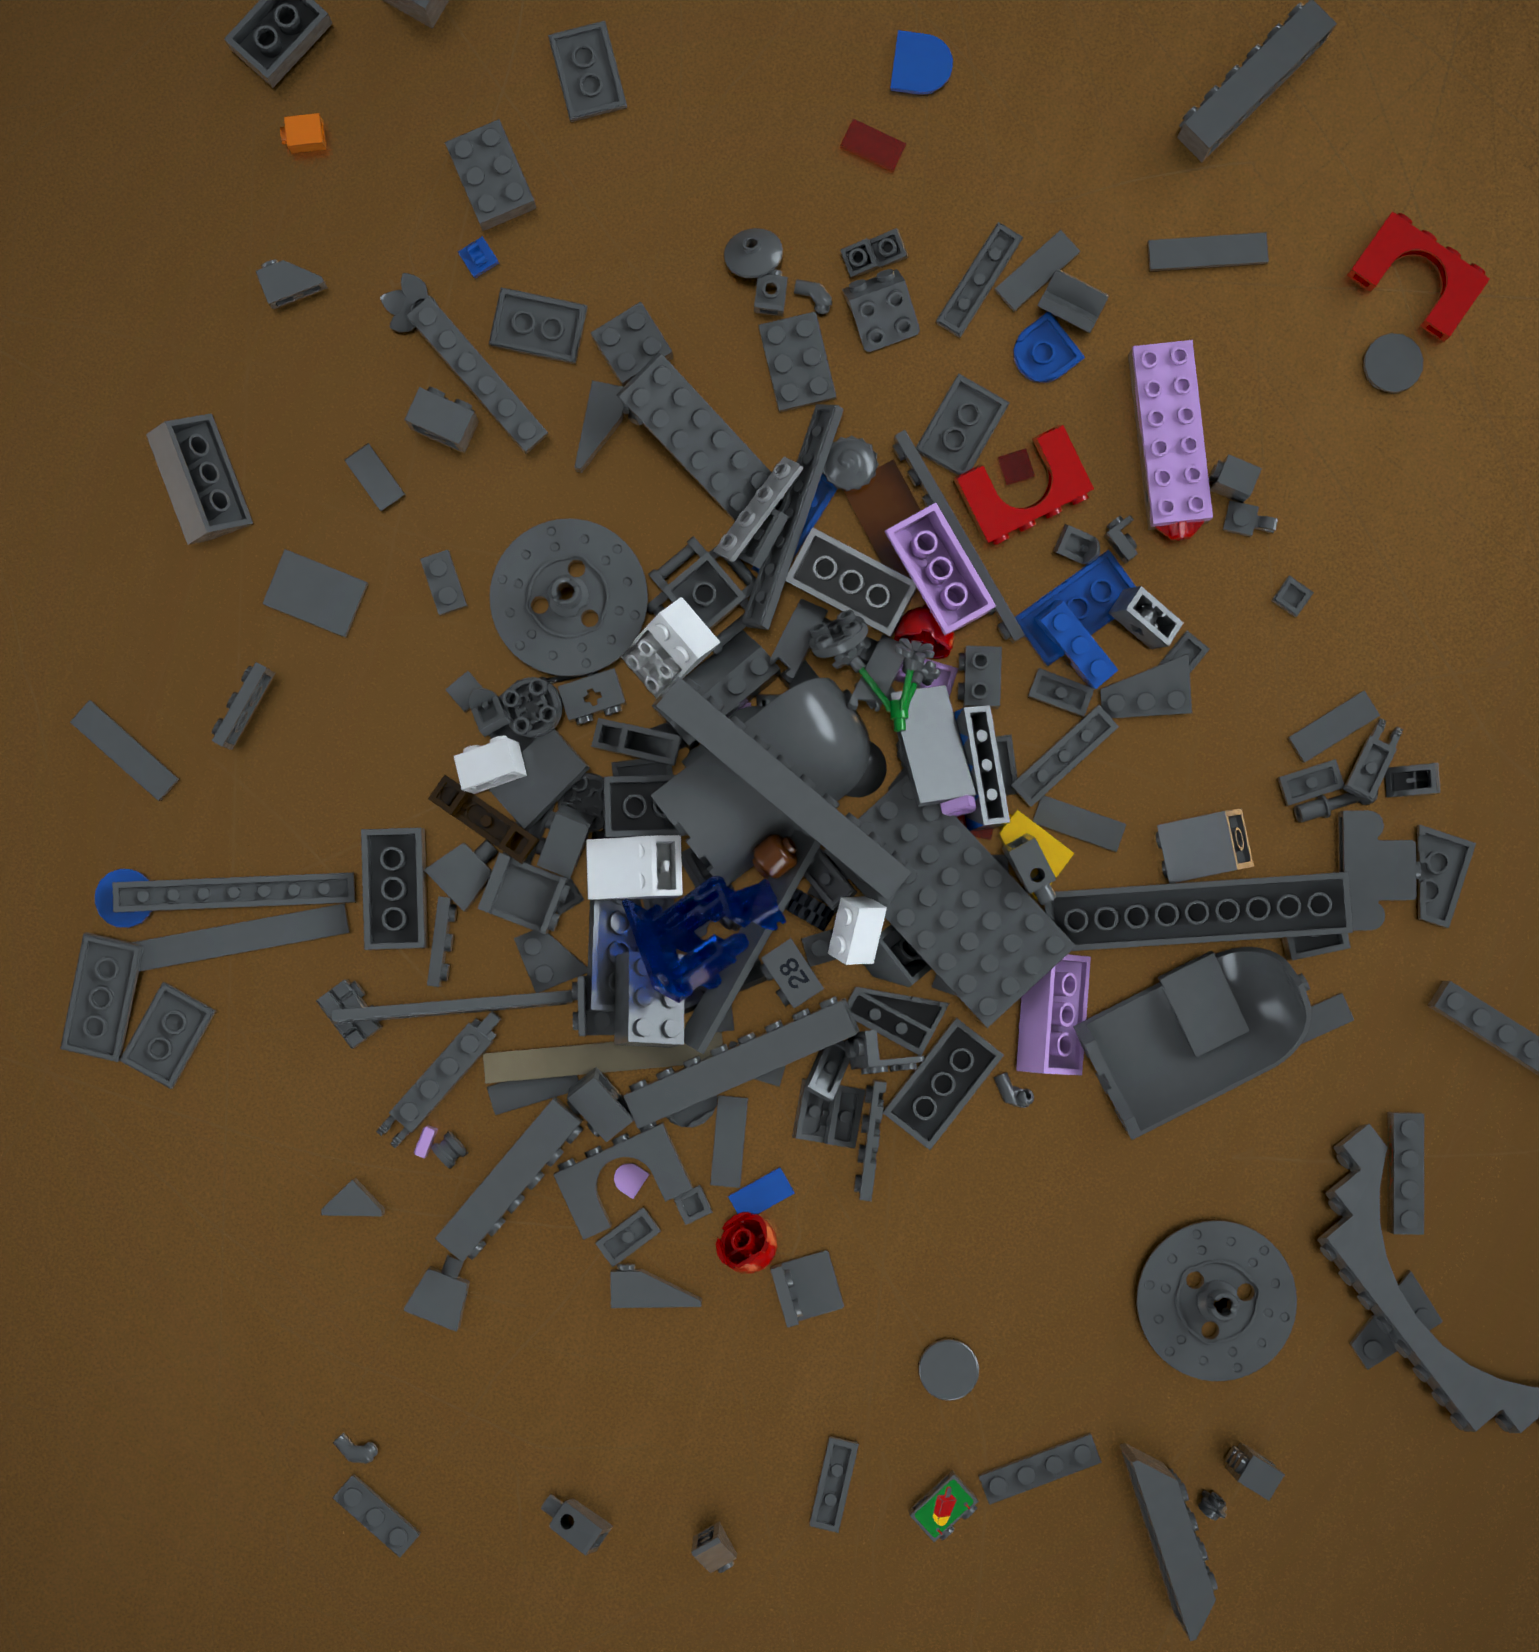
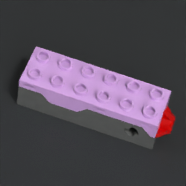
M1193 340L1133 346L1128 354L1148 530L1157 529L1172 541L1191 539L1203 524H1207L1213 518Z

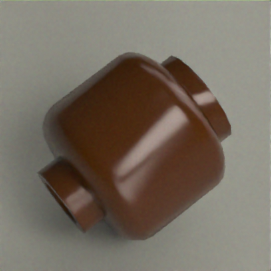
M772 834L754 848L752 862L763 877L778 879L796 865L797 857L795 852L798 851V848L790 837L786 836L783 838L778 834Z

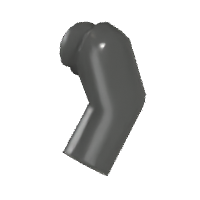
M345 1433L341 1434L333 1442L343 1456L353 1463H370L374 1460L373 1457L378 1454V1448L374 1443L367 1442L364 1446L354 1445Z

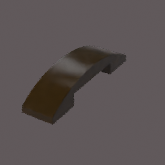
M447 775L443 776L428 798L521 864L524 863L539 841L538 838L476 795L461 790V785Z

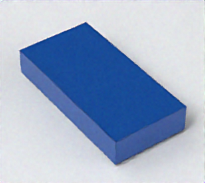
M778 1167L730 1194L728 1198L737 1214L742 1212L759 1214L795 1194L781 1167Z

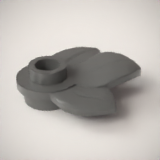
M409 273L402 274V290L391 291L380 297L385 309L394 315L390 322V328L402 333L412 331L415 328L408 320L407 314L429 296L425 282Z

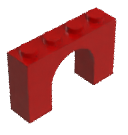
M1392 211L1347 276L1371 292L1391 264L1397 259L1405 256H1418L1431 262L1439 272L1441 292L1438 300L1420 326L1442 342H1445L1452 335L1490 278L1485 275L1486 272L1480 266L1474 263L1468 264L1462 260L1461 254L1457 250L1449 246L1445 248L1436 242L1437 238L1427 230L1420 231L1412 225L1413 222L1409 217Z
M1057 425L1032 438L1047 469L1048 482L1041 498L1028 507L1015 508L1006 504L998 496L984 465H978L953 478L983 542L989 543L992 541L993 545H997L1010 538L1009 532L1019 528L1020 532L1025 531L1036 525L1035 519L1043 515L1046 518H1050L1062 512V505L1070 501L1073 505H1076L1089 498L1087 493L1094 490L1064 425Z

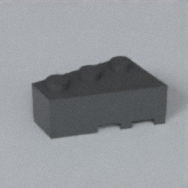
M854 987L847 1000L855 1021L871 1030H877V1033L919 1056H922L950 1004L861 987Z

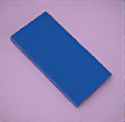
M1108 549L1095 561L1083 567L1018 614L1015 619L1024 632V637L1046 667H1048L1065 655V653L1055 642L1048 638L1033 619L1054 600H1061L1065 602L1090 635H1092L1115 619L1108 612L1123 589L1136 586Z

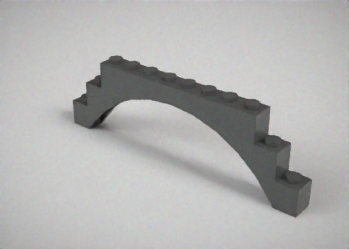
M1370 1124L1358 1126L1333 1147L1337 1152L1336 1157L1339 1163L1344 1168L1350 1169L1351 1172L1325 1193L1329 1198L1328 1204L1336 1214L1342 1215L1343 1218L1317 1239L1321 1244L1320 1250L1329 1261H1334L1340 1269L1339 1275L1342 1280L1349 1286L1352 1285L1358 1292L1357 1298L1366 1309H1371L1377 1317L1376 1323L1384 1333L1391 1335L1396 1342L1394 1344L1396 1350L1404 1358L1408 1357L1414 1365L1413 1371L1421 1381L1428 1383L1433 1390L1431 1392L1433 1398L1438 1404L1448 1409L1451 1413L1450 1419L1459 1430L1476 1432L1496 1415L1495 1421L1502 1430L1509 1433H1522L1539 1418V1388L1504 1381L1470 1366L1444 1347L1417 1318L1400 1291L1387 1259L1380 1225V1184L1388 1147Z

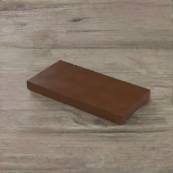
M893 459L876 469V475L871 478L869 484L863 485L860 489H851L849 491L841 489L880 563L912 579L884 532L921 511Z

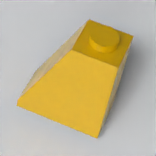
M1016 810L1013 815L1009 813L1010 823L999 827L1001 831L998 833V837L1003 846L1026 833L1036 838L1055 877H1057L1075 853L1020 811ZM1035 868L1031 871V878L1037 876L1038 869ZM1030 893L1031 898L1037 902L1038 899L1035 893Z

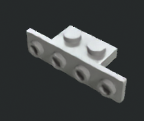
M783 457L774 467L773 472L764 484L756 491L755 496L746 508L739 514L729 531L721 538L720 543L713 552L730 562H734L772 510L780 511L785 497L784 494L801 473L803 467L799 463Z

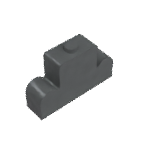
M1369 810L1338 812L1339 872H1349L1353 931H1368L1379 928L1385 920V911L1378 902L1414 900L1417 896L1416 879L1421 877V865L1419 861H1416V843L1413 840H1378V836L1381 835L1384 828L1383 819L1378 813Z

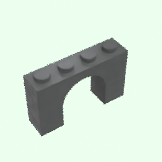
M655 1121L639 1128L641 1133L629 1137L628 1132L611 1140L613 1146L602 1150L601 1145L585 1152L586 1158L577 1163L572 1158L557 1165L559 1171L553 1174L583 1240L612 1226L598 1195L597 1179L601 1169L608 1162L616 1158L631 1157L643 1162L652 1172L665 1202L693 1189V1185L663 1122L657 1125Z

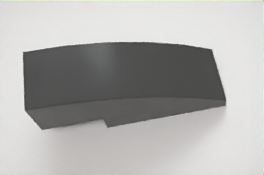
M598 718L591 747L675 766L682 736Z

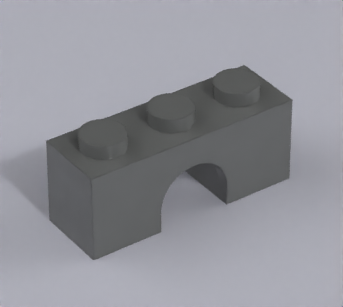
M1241 1442L1238 1447L1233 1446L1225 1458V1462H1227L1225 1468L1239 1483L1268 1501L1285 1476L1280 1469L1275 1467L1276 1465L1271 1460Z

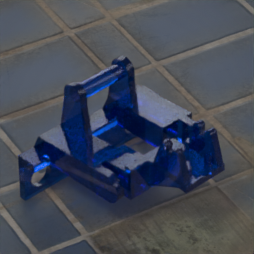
M714 876L707 879L664 912L658 904L647 911L627 898L622 901L653 989L677 1003L690 996L693 990L700 985L708 989L717 988L722 982L718 973L736 962L735 956L743 952L749 945V940L743 933L733 934L725 940L714 934L707 940H703L694 930L709 920L715 923L724 916H727V918L744 928L752 921L769 930H777V922L786 923V918L778 907L777 896L767 879H763L758 884L734 891L727 887L723 877ZM675 949L687 954L679 959ZM658 977L664 982L665 985H663V984L660 982V980L658 979Z

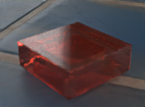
M1026 448L997 458L1006 486L1035 477Z

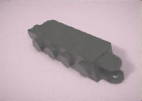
M491 1011L482 1022L477 1018L473 1022H469L389 1112L391 1115L376 1132L382 1136L389 1131L391 1125L396 1120L400 1122L404 1128L392 1139L390 1145L394 1148L410 1132H414L493 1044L494 1041L492 1040L497 1035L492 1030L500 1022L501 1018Z

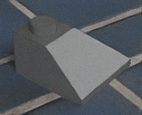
M889 925L881 932L874 964H863L873 977L906 987L912 986L932 969L892 925Z

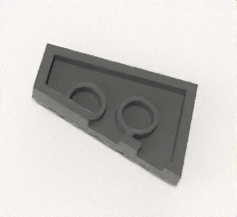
M1189 653L1101 688L1102 708L1111 718L1192 713Z
M1408 1270L1402 1277V1281L1398 1284L1399 1289L1417 1318L1430 1331L1441 1324L1443 1320L1413 1273ZM1375 1315L1368 1319L1349 1343L1367 1370L1397 1352L1394 1346L1396 1342L1389 1333L1386 1334L1379 1328Z

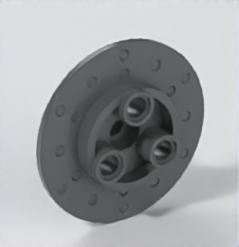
M581 519L552 520L532 527L521 534L509 545L499 559L490 586L492 618L499 636L516 657L530 667L556 676L586 675L599 671L617 661L632 646L633 641L639 635L647 612L648 591L646 579L640 562L632 549L611 530L599 524ZM582 563L585 566L584 574L580 577L571 576L569 574L571 565ZM570 587L574 589L573 596L570 599L560 600L562 598L560 591L563 588ZM538 599H545L549 603L547 611L542 614L533 611V604ZM588 612H594L598 615V622L593 627H586L582 623L583 616Z
M1213 1220L1183 1227L1168 1236L1157 1246L1148 1258L1139 1279L1137 1310L1142 1330L1149 1344L1171 1367L1181 1373L1201 1380L1229 1381L1242 1378L1261 1369L1283 1348L1294 1325L1297 1310V1294L1294 1278L1285 1258L1268 1239L1244 1225ZM1193 1271L1199 1272L1201 1275L1200 1283L1195 1287H1189L1186 1282L1188 1274ZM1245 1283L1250 1284L1251 1294L1245 1299H1240L1237 1295L1238 1287ZM1227 1298V1306H1223L1220 1308V1311H1217L1213 1305L1214 1301ZM1206 1322H1214L1216 1325V1331L1210 1337L1202 1335V1326Z

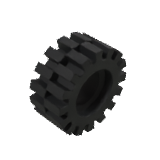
M796 888L785 908L822 931H825L835 914L829 906Z

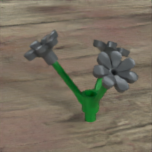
M906 638L899 639V644H895V652L905 656L902 671L906 674L901 699L889 701L864 669L866 665L859 658L861 651L866 647L862 640L858 645L846 651V653L836 655L834 657L836 661L832 666L839 669L842 666L850 665L856 673H860L884 704L887 712H890V719L894 720V731H906V719H909L908 709L916 688H919L921 683L926 686L931 685L934 679H937L941 674L940 670L935 669L936 664L934 662L927 661L924 663L925 658H933L935 654L932 651L934 646L929 643L921 646L922 643L920 641L913 640L910 643Z

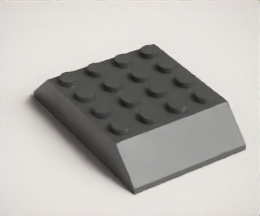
M1127 1443L1119 1444L1175 1618L1188 1639L1194 1641L1197 1639L1216 1601L1213 1591L1218 1590V1586L1213 1572H1210L1209 1567L1205 1563L1206 1560H1209L1205 1546L1195 1533V1531L1199 1530L1195 1515L1185 1503V1501H1189L1186 1487L1180 1478L1177 1477V1474L1174 1473L1173 1469H1168L1163 1462Z

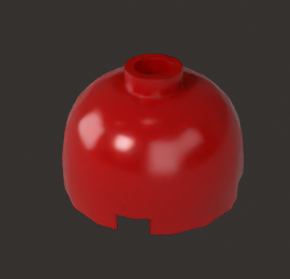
M926 604L923 607L908 610L903 615L896 627L894 640L899 642L900 638H906L910 643L913 640L920 641L922 643L921 646L926 643L932 644L934 646L932 651L935 654L933 658L929 659H941L950 655L955 633L951 632L944 635Z
M742 1212L731 1217L721 1228L724 1230V1233L721 1236V1240L717 1238L716 1241L717 1255L723 1264L741 1274L757 1273L764 1270L774 1259L778 1247L776 1233L769 1222L760 1215Z

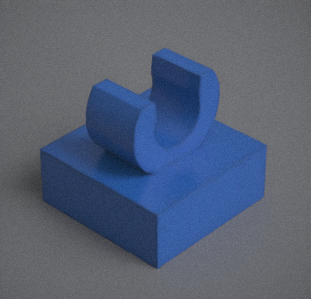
M483 236L458 251L459 256L474 279L499 264Z

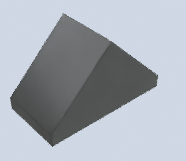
M1439 763L1389 767L1385 774L1387 798L1426 796L1440 793Z
M355 1178L321 1209V1215L381 1217L385 1215V1208Z

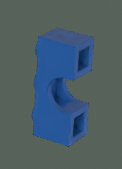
M1054 600L1033 618L1048 638L1055 642L1071 661L1070 665L1088 687L1097 689L1118 671V668L1064 601Z

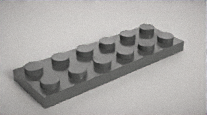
M658 352L616 394L733 520H737L739 514L755 496L756 491L772 473L661 353Z

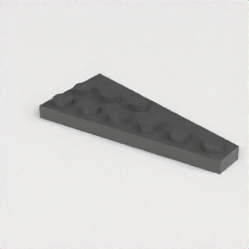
M595 831L592 833V839L604 838V832ZM640 899L590 900L586 1011L615 1013V955L628 951L657 953L647 915L643 913Z

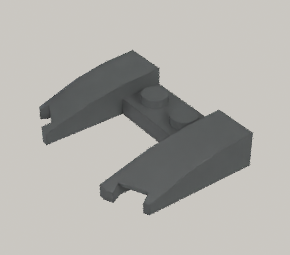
M800 599L769 661L773 665L780 659L790 669L784 677L790 683L793 682L811 649L809 646V641L812 637L810 629L818 623L827 624L831 622V620L826 618L828 610L804 599ZM883 634L879 641L866 636L863 639L866 647L861 651L859 658L866 665L865 670L885 696H887L903 665L905 656L895 652V644H899L898 641ZM861 676L847 708L856 710L858 700L875 701V711H879L883 703Z

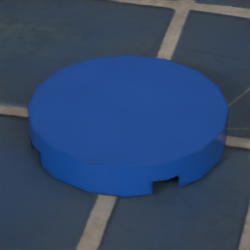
M117 869L108 873L100 880L95 890V906L98 914L107 923L116 927L131 928L142 924L152 911L113 912L112 882L149 881L142 873L133 869Z

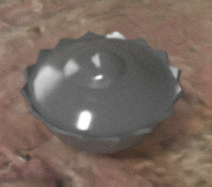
M852 435L848 438L840 437L836 442L832 443L822 473L826 476L827 482L832 483L836 488H843L846 491L860 489L863 485L869 484L871 478L876 475V469L879 465L877 453L873 451L872 444L866 443L863 438L857 439Z

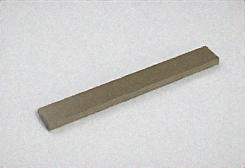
M722 1032L715 1033L704 1054L685 1043L684 1045L665 1048L614 1045V1041L483 1053L485 1084L588 1074L595 1067L602 1073L682 1066L684 1061L699 1055L701 1060L712 1056L710 1050L723 1045Z

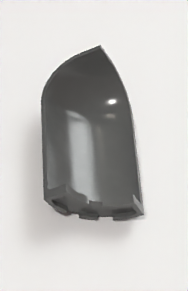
M815 678L794 686L744 723L748 726L744 730L746 734L752 739L756 735L760 736L771 746L767 750L771 755L777 758L781 754L794 765L790 771L798 777L805 774L817 784L813 790L821 797L825 793L836 801L844 797L862 778L870 757V739L867 728L858 712L847 708L852 694L848 689L842 692L838 685L829 678ZM709 750L650 795L681 836L687 832L690 837L685 841L722 889L754 866L752 862L754 858L753 852L758 844L772 834H778L783 838L786 836L792 837L795 830L799 831L802 829Z
M1240 947L1215 954L1250 1031L1198 1057L1194 1056L1160 982L1073 1026L1086 1056L1090 1058L1096 1070L1095 1075L1105 1094H1108L1115 1107V1113L1130 1139L1133 1140L1273 1069L1289 1058L1305 1039L1312 1020V1008L1306 992L1310 990V986L1302 973L1297 975L1286 959L1264 948Z

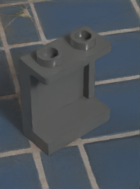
M499 853L478 909L547 935L549 930L554 932L560 915L556 913L560 902L565 904L571 887L567 885V878L527 863L521 864L512 857Z

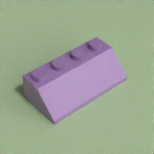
M937 503L930 505L884 531L944 635L968 625L996 607Z
M1066 955L1021 997L1016 1071L1082 1076L1084 1050L1073 1026L1085 1021L1087 1017L1091 956Z

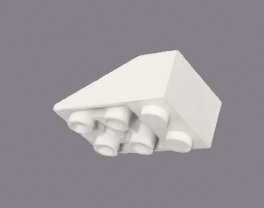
M680 597L658 613L636 637L632 646L621 658L657 699L676 676L683 679L717 647L720 641L687 602Z
M681 835L586 840L588 900L678 898L683 895Z

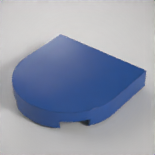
M898 30L890 91L927 95L944 86L949 80L953 68V58L948 46L941 39L930 34Z
M1046 312L1021 332L1016 340L1013 351L1014 362L1019 372L1027 379L1037 383L1055 381L1085 359V356L1050 312Z

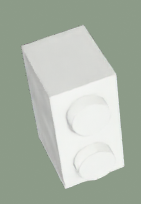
M497 736L490 739L489 744L483 746L472 745L464 748L463 753L455 755L454 760L461 790L476 794L527 776L519 742L507 738V736Z
M841 897L828 954L845 965L874 964L887 907L867 897Z

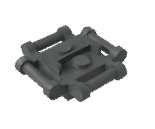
M692 536L686 541L687 545L658 570L653 569L648 573V576L662 592L647 604V611L657 616L659 612L665 609L662 605L667 600L673 603L682 597L711 630L738 606H741L746 611L749 602L748 598L751 596L756 578L738 557L734 562L725 559L747 585L741 591L716 562V559L720 556L713 552L715 548L707 552L698 540ZM696 553L699 559L670 584L664 580ZM744 614L716 636L720 641L713 650L716 656L723 651L722 647L746 627L741 624Z

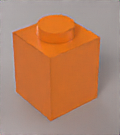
M319 113L284 117L285 126L280 127L282 145L287 144L291 153L326 150L324 123Z

